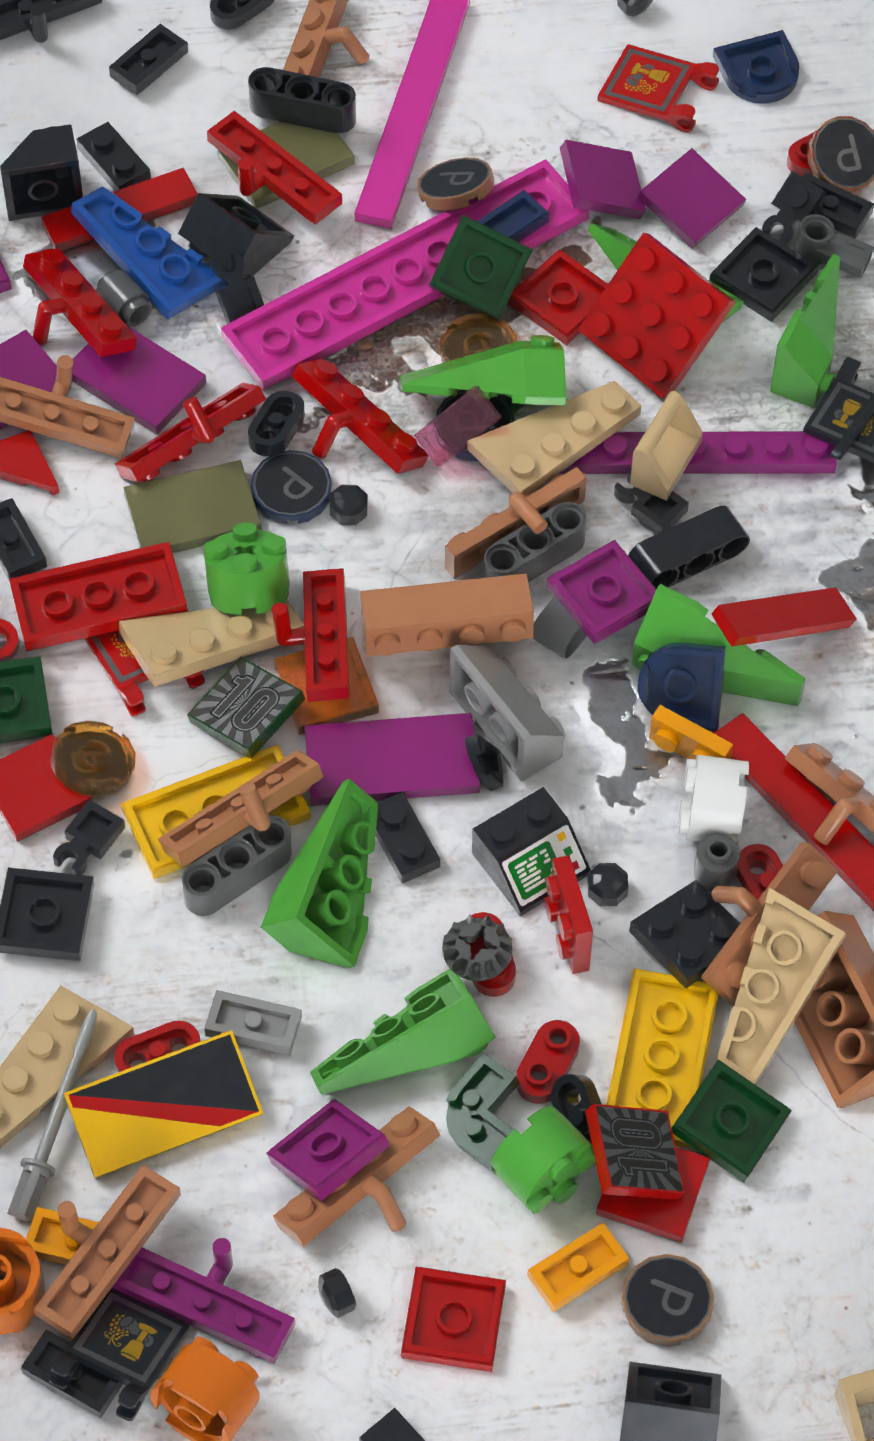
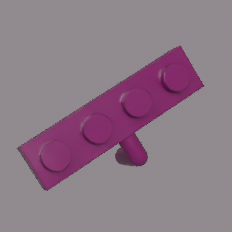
M218 1238L213 1243L214 1264L207 1277L142 1247L112 1287L273 1364L277 1361L296 1325L294 1317L223 1285L233 1267L231 1243L226 1238Z

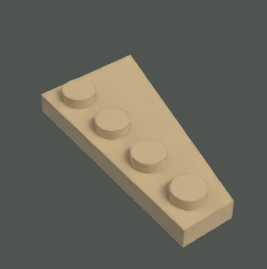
M612 381L566 400V406L553 405L467 441V450L512 493L520 492L523 495L532 493L640 416L642 405L616 381Z
M286 600L284 603L288 606L291 629L304 628V623L289 601ZM212 608L119 621L120 635L153 687L237 660L240 656L246 657L279 646L276 640L272 611L256 614V608L242 609V615L227 614Z
M769 888L766 896V904L755 932L754 943L747 966L743 971L734 1007H732L717 1056V1060L719 1059L755 1085L759 1082L847 935L844 931Z
M60 985L0 1066V1148L40 1115V1110L57 1096L64 1074L73 1060L74 1048L79 1032L91 1010L95 1009L97 1012L96 1026L88 1049L79 1062L77 1079L88 1069L94 1070L107 1059L106 1054L120 1042L134 1036V1027Z

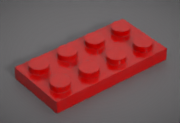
M170 542L9 579L26 652L119 630V621L188 612Z

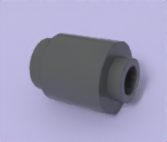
M124 270L109 271L99 279L96 291L125 324L135 327L148 318L152 311L149 296Z
M712 834L703 838L698 844L694 877L707 891L712 892L716 886H731L734 883L740 858V850L736 842L726 835Z

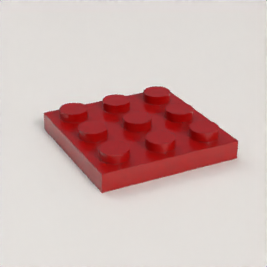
M643 232L577 330L662 399H666L671 391L677 389L736 302L652 235Z

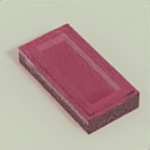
M474 386L417 432L414 437L438 468L442 467L467 447L468 440L482 435L502 417L480 387Z

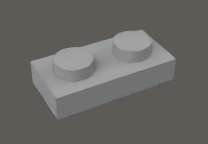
M216 990L204 1028L205 1036L212 1038L232 1030L237 1044L291 1056L302 1019V1009Z

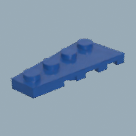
M102 186L72 203V215L116 264L148 294L151 303L167 320L215 292V289L225 286L223 279L218 278L213 273L212 268L202 262L203 256L191 248L188 250L182 248L171 240L169 232L160 226L155 228L141 219L142 213Z

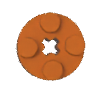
M0 1228V1279H3L0 1280V1335L19 1333L29 1326L30 1321L35 1317L34 1307L45 1294V1285L38 1256L28 1241L21 1234L13 1230Z
M196 1337L192 1344L184 1345L151 1390L150 1400L156 1410L160 1404L164 1406L170 1413L165 1421L191 1441H232L260 1400L259 1391L255 1385L259 1377L249 1364L243 1361H235L234 1363L219 1353L218 1348L210 1340L204 1337Z

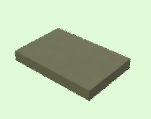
M280 121L260 130L322 179L355 164V155L338 133ZM218 150V159L239 186L238 165ZM262 186L251 196H246L256 209L280 199L265 186Z
M241 460L123 487L140 548L170 542L172 553L204 546L206 542L232 532V528L235 525L244 522L253 523L257 526V530H262Z

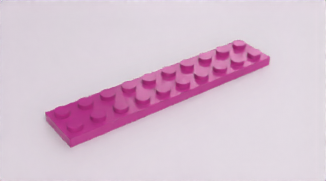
M545 159L493 186V189L484 199L478 201V197L469 200L470 205L463 209L445 211L221 327V337L264 391L292 376L297 364L326 358L444 296V294L428 287V284L462 215L478 221L525 190L550 213L548 223L519 242L533 249L588 220L589 210L573 208L568 184Z

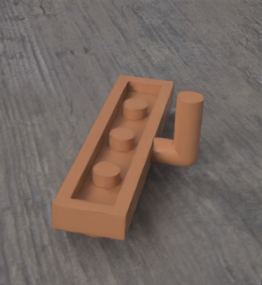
M309 0L283 70L320 77L331 45L339 42L343 44L357 64L361 65L368 61L370 55L347 26L338 27L348 0Z
M62 355L58 358L56 381L52 392L0 377V422L121 459L123 458L134 427L135 417L68 398L67 395L72 384L73 359L70 356Z
M576 467L566 474L554 476L546 486L532 494L526 493L523 495L520 492H513L509 496L507 509L500 513L490 514L479 526L467 533L462 532L455 535L445 545V569L454 579L482 563L486 550L492 544L525 524L535 534L543 532L548 523L541 514L563 502L580 504L585 501L587 478Z
M819 744L794 745L785 757V760L837 802L814 833V837L822 844L828 845L849 814H852L874 833V796L863 787L865 785L863 779L848 769L842 770L831 761L833 759L832 754Z
M296 750L158 838L163 851L181 866L185 867L190 863H194L206 855L208 851L230 839L249 825L258 831H266L271 824L269 815L277 807L294 796L305 793L310 789L311 785L324 778L320 765L300 750Z
M800 843L758 900L743 887L716 886L712 891V898L715 902L737 904L747 915L701 978L729 1005H735L741 985L740 981L744 968L748 963L754 943L753 939L763 914L769 888L809 911L838 871L810 843Z
M410 1106L379 1130L385 1134L390 1144L386 1150L323 1201L317 1199L307 1190L291 1199L286 1206L273 1215L278 1228L304 1247L359 1201L369 1195L375 1199L390 1230L393 1232L402 1230L406 1226V1220L390 1188L383 1182L441 1136L435 1123Z
M142 1165L93 1230L79 1222L74 1203L71 1201L60 1203L57 1212L62 1231L66 1236L79 1243L81 1247L34 1307L35 1316L71 1339H74L181 1196L180 1187Z

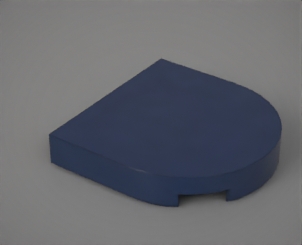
M783 30L713 49V58L719 67L726 85L741 99L753 103H772L787 97L797 85L799 61Z
M677 642L664 645L652 652L645 660L638 677V695L645 708L653 715L657 708L662 705L706 730L717 731L720 721L726 646Z

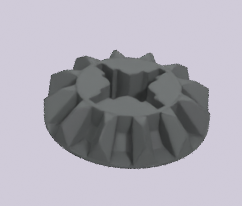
M469 914L465 920L459 923L453 922L451 929L444 935L443 957L450 970L459 975V977L471 981L489 980L502 973L510 963L512 957V938L506 932L504 924L499 925L493 922L488 915L484 918H474ZM482 935L484 947L488 948V950L481 949L479 954H476L474 960H472L471 946L466 943H475L476 939Z

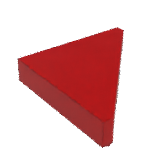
M27 430L0 440V479L23 486L27 483L49 490L51 495L59 493L58 484L31 431Z

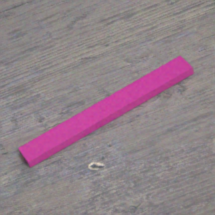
M430 0L354 212L356 222L392 229L470 6V0Z

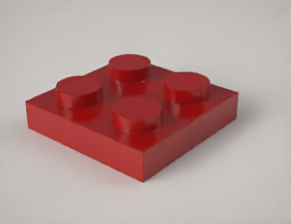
M570 855L553 858L551 876L546 877V887L549 896L544 897V903L549 922L556 921L560 934L556 935L558 953L561 960L568 959L572 974L589 971L593 928Z

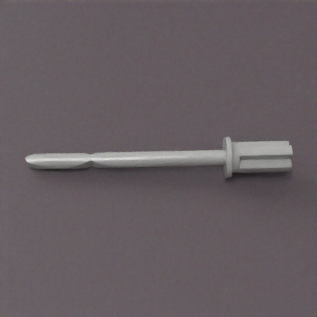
M95 1009L89 1012L83 1022L75 1044L73 1060L70 1062L62 1079L34 1159L23 1158L20 1165L23 1167L7 1212L8 1215L14 1216L18 1221L24 1222L26 1220L32 1222L48 1178L55 1175V1168L47 1164L67 1108L63 1093L74 1089L79 1073V1062L88 1049L96 1026L97 1012Z

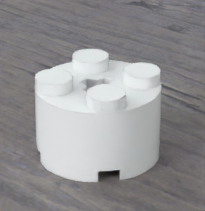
M697 755L696 760L687 759L684 784L685 792L690 793L689 801L681 800L678 820L679 834H685L686 840L701 841L712 834H722L733 839L738 845V834H741L747 787L743 785L745 775H748L749 761Z

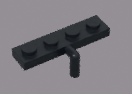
M0 0V40L29 30L36 42L44 43L48 39V22L102 3V0Z

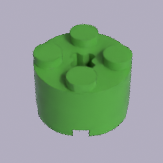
M244 522L235 525L232 528V532L223 534L204 544L203 552L209 598L211 604L219 611L232 615H242V609L256 608V614L271 611L274 604L284 603L288 599L290 587L286 540L282 536L264 530H257L255 524Z
M554 1106L542 1108L528 1117L527 1120L532 1126L522 1134L514 1129L498 1147L491 1160V1166L494 1168L492 1171L533 1214L540 1212L553 1200L558 1204L567 1201L578 1189V1184L575 1180L582 1172L587 1171L596 1163L592 1144Z

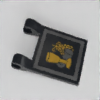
M846 357L836 378L805 424L804 433L834 446L838 444L873 394L854 385L858 377L857 371L861 366L860 361ZM874 414L847 451L874 463Z
M111 1288L74 1339L55 1358L52 1363L53 1374L50 1377L49 1383L58 1388L66 1389L81 1363L126 1385L119 1395L118 1403L120 1405L116 1409V1415L124 1420L133 1421L146 1395L189 1331L190 1325Z

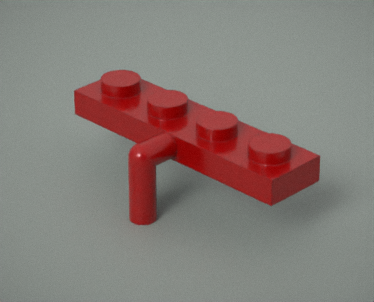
M235 110L207 131V141L238 165L239 191L243 196H251L262 186H265L314 225L318 224L342 205V193Z
M59 248L25 254L23 268L50 298V300L40 302L37 308L32 337L39 345H45L48 341L52 315L63 313L100 357L135 350L137 337Z
M321 358L297 364L292 377L332 413L327 417L312 448V453L315 456L326 458L339 429L347 427L397 474L424 466L429 454L418 445L417 440L410 434L405 433L391 420L388 413L379 409L364 396L363 391L359 387L351 384L341 375L333 363Z
M248 383L239 384L203 408L197 397L189 398L182 404L189 417L115 463V466L121 478L139 483L149 481L160 473V467L170 461L177 462L186 458L192 453L191 448L200 442L205 444L212 443L215 438L223 434L225 431L223 427L234 420L241 421L250 417L256 412L255 407L267 399L260 386Z
M344 568L303 572L304 628L291 629L288 606L285 603H276L271 608L276 640L281 646L305 644V676L308 702L350 699Z

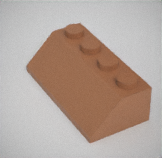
M527 573L360 591L362 645L366 656H388L395 653L422 650L433 651L440 648H450L457 644L479 645L533 639L534 610Z
M823 911L818 917L844 931L847 935L794 1023L837 1108H844L874 1096V953L854 915Z

